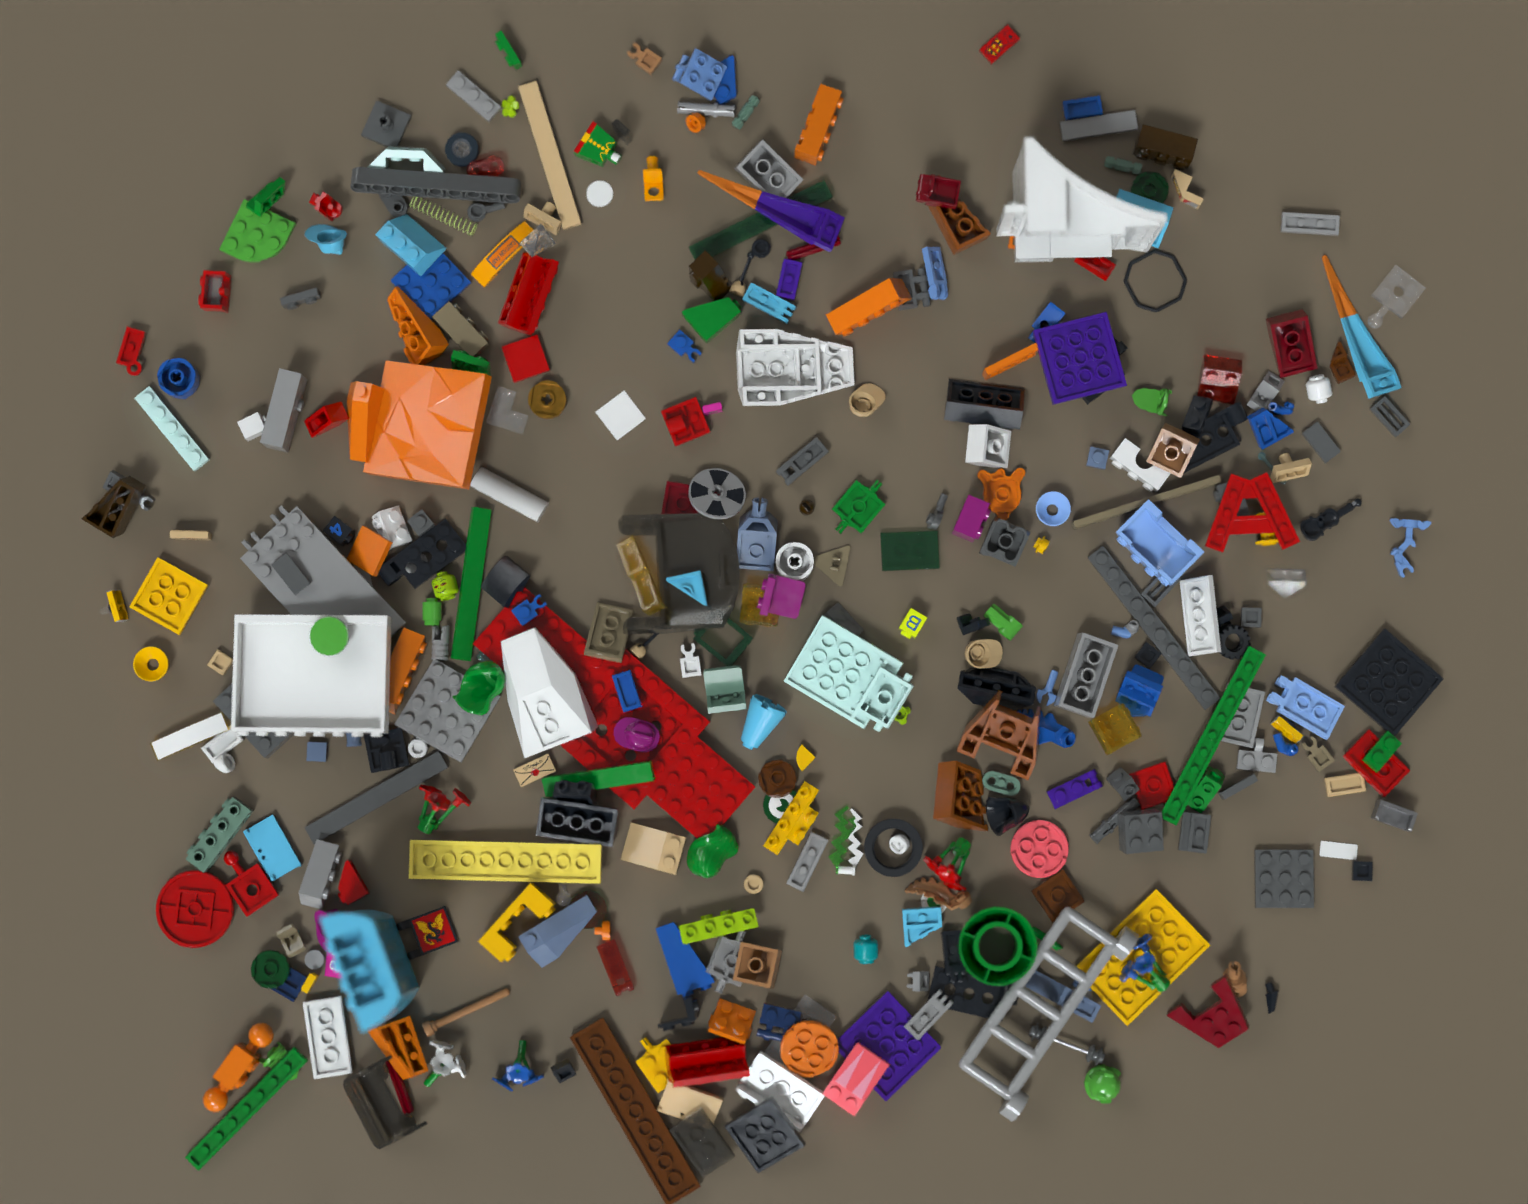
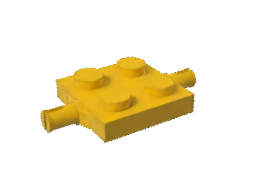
M645 1037L646 1043L643 1039L640 1042L646 1049V1052L635 1062L656 1092L659 1093L665 1089L668 1074L665 1046L671 1044L668 1039H665L660 1044L652 1046L647 1037Z

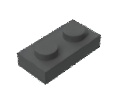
M313 288L282 297L280 302L284 309L292 310L298 308L299 304H314L317 302V299H321L319 290Z

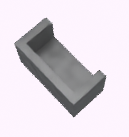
M1377 800L1371 818L1404 831H1412L1418 813L1384 800Z

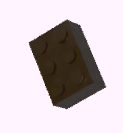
M1142 124L1132 155H1136V158L1140 160L1151 159L1155 160L1156 164H1170L1175 169L1184 170V168L1188 169L1193 161L1198 139Z

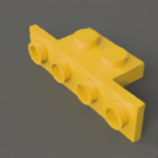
M804 781L763 846L778 856L787 840L792 841L796 845L800 844L819 814L809 807L819 792L817 788Z

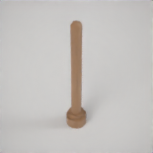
M505 988L436 1021L427 1020L423 1022L422 1026L427 1037L434 1035L435 1031H438L437 1028L508 996L510 990Z

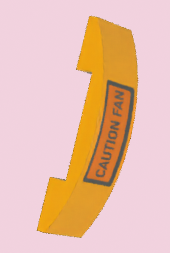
M524 221L488 253L471 275L485 288L498 275L497 273L523 247H527L538 234Z

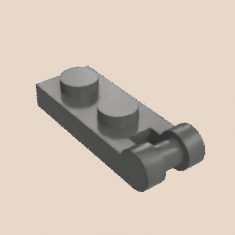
M816 437L778 468L776 473L779 476L781 475L785 479V484L789 486L828 454L829 451ZM790 467L795 471L792 475L787 471Z

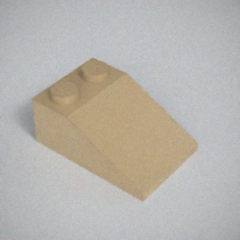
M631 822L621 860L677 875L687 837Z

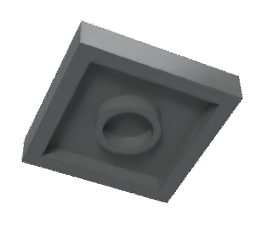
M376 101L361 136L386 147H399L412 116Z

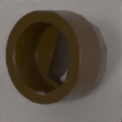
M804 500L800 503L799 510L801 514L808 516L813 513L814 504L812 501ZM804 503L810 507V511L803 506Z

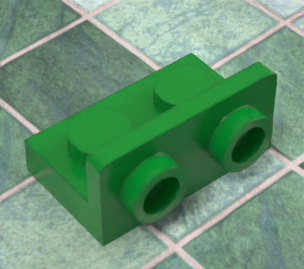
M279 177L277 180L268 183L246 203V208L261 217L284 195L285 180Z

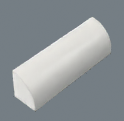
M483 467L477 471L470 483L472 488L538 523L549 502Z

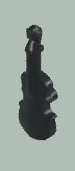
M1356 498L1354 502L1348 503L1337 511L1328 508L1323 513L1321 512L1317 518L1310 516L1309 519L1302 521L1300 524L1302 535L1309 541H1315L1320 536H1324L1326 529H1331L1339 524L1340 517L1353 511L1356 506L1360 507L1362 504L1361 499Z

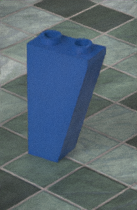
M673 922L656 928L677 995L682 994L685 997L694 994L693 990L700 988L703 991L712 988L711 984L715 983L713 976L706 973V966L690 943H682L677 924Z

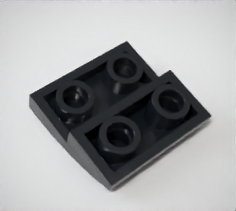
M504 556L487 575L481 588L503 607L509 608L517 591L523 592L531 575L508 556Z

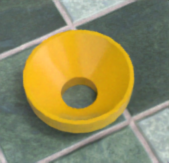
M152 646L138 651L133 661V668L137 676L149 682L157 681L164 677L169 667V660L166 654L161 649ZM151 659H156L159 666L156 670L152 671L148 668V662Z

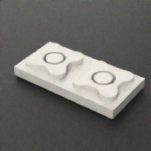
M1213 575L1180 580L1188 656L1221 652Z
M342 996L303 1002L314 1079L353 1073Z

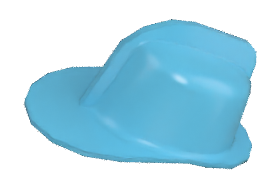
M314 225L305 231V236L310 241L317 243L323 253L340 255L343 252L344 239L347 237V233L344 230L329 225Z

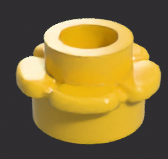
M1046 536L1042 539L1039 537L1033 547L1036 548V553L1043 554L1047 549L1050 541L1045 539Z

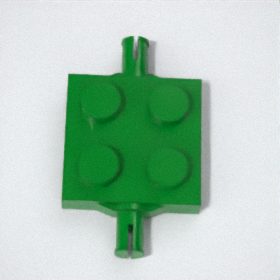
M856 480L836 503L832 511L842 520L835 528L836 531L839 530V534H842L847 526L854 528L862 534L886 504L876 495L878 489L883 485L881 482L879 483L876 480L868 488Z

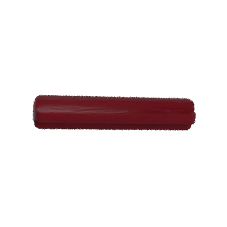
M837 236L834 247L841 244L839 236ZM807 244L786 251V256L788 260H796L824 249L814 244Z
M387 1060L385 1063L403 1113H412L414 1108L404 1080H402L392 1064Z

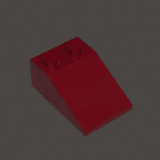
M1303 309L1266 318L1269 339L1280 378L1318 369L1309 319Z

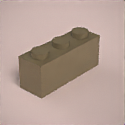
M447 302L432 316L433 319L463 351L477 358L490 346L487 342L489 338L482 331L477 332L474 328L476 324L469 317L465 319L461 315L463 311L456 303L452 305L450 302Z

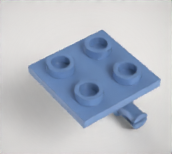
M695 48L691 58L682 55L679 64H676V71L672 80L681 83L711 101L727 66Z

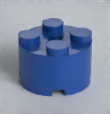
M182 358L169 359L163 362L157 373L160 388L173 398L186 399L193 395L199 386L200 375L197 369ZM176 376L181 377V380H176Z

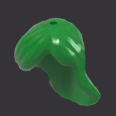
M483 661L471 666L463 676L460 691L457 695L452 696V698L468 713L476 715L487 714L493 698L500 694L505 687V675L501 667L492 661Z
M717 824L716 829L712 833L694 840L687 853V866L690 871L702 878L716 876L720 872L723 863L738 853L739 846L734 834L726 827Z

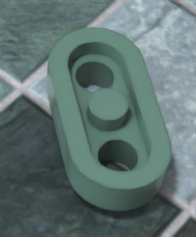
M989 771L982 778L983 786L997 793L1013 796L1020 790L1019 780L1006 774ZM990 777H993L995 779V783L993 785L989 784L988 779ZM1009 782L1013 783L1014 788L1012 790L1007 789V784Z

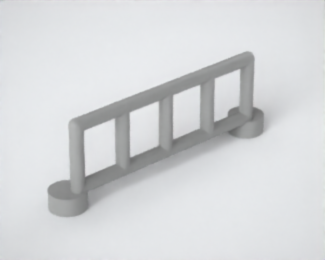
M1065 907L1038 945L1037 955L1031 969L1020 980L1012 983L960 1059L959 1067L1005 1098L999 1113L1011 1122L1019 1116L1029 1099V1095L1024 1093L1021 1088L1112 955L1123 961L1132 951L1139 939V935L1125 926L1115 938L1073 908ZM1069 921L1105 944L1086 973L1051 950V947ZM1043 959L1079 982L1060 1011L1025 987ZM1017 997H1020L1053 1020L1035 1048H1032L999 1025ZM991 1035H994L1027 1058L1009 1086H1006L973 1063Z

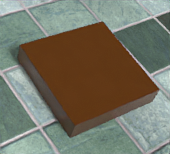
M1063 869L1031 890L1052 923L1056 921L1065 907L1075 909L1085 902Z

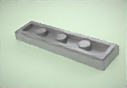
M1133 110L1061 121L1060 129L1062 141L1135 131L1138 130L1136 113Z

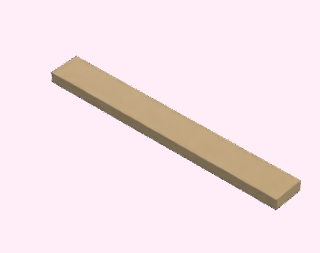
M537 81L518 86L562 228L565 230L581 225Z

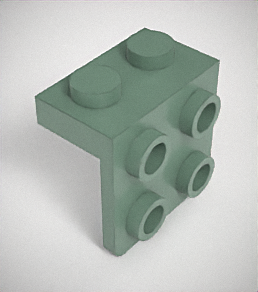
M740 665L710 668L703 671L708 714L747 709L742 667Z

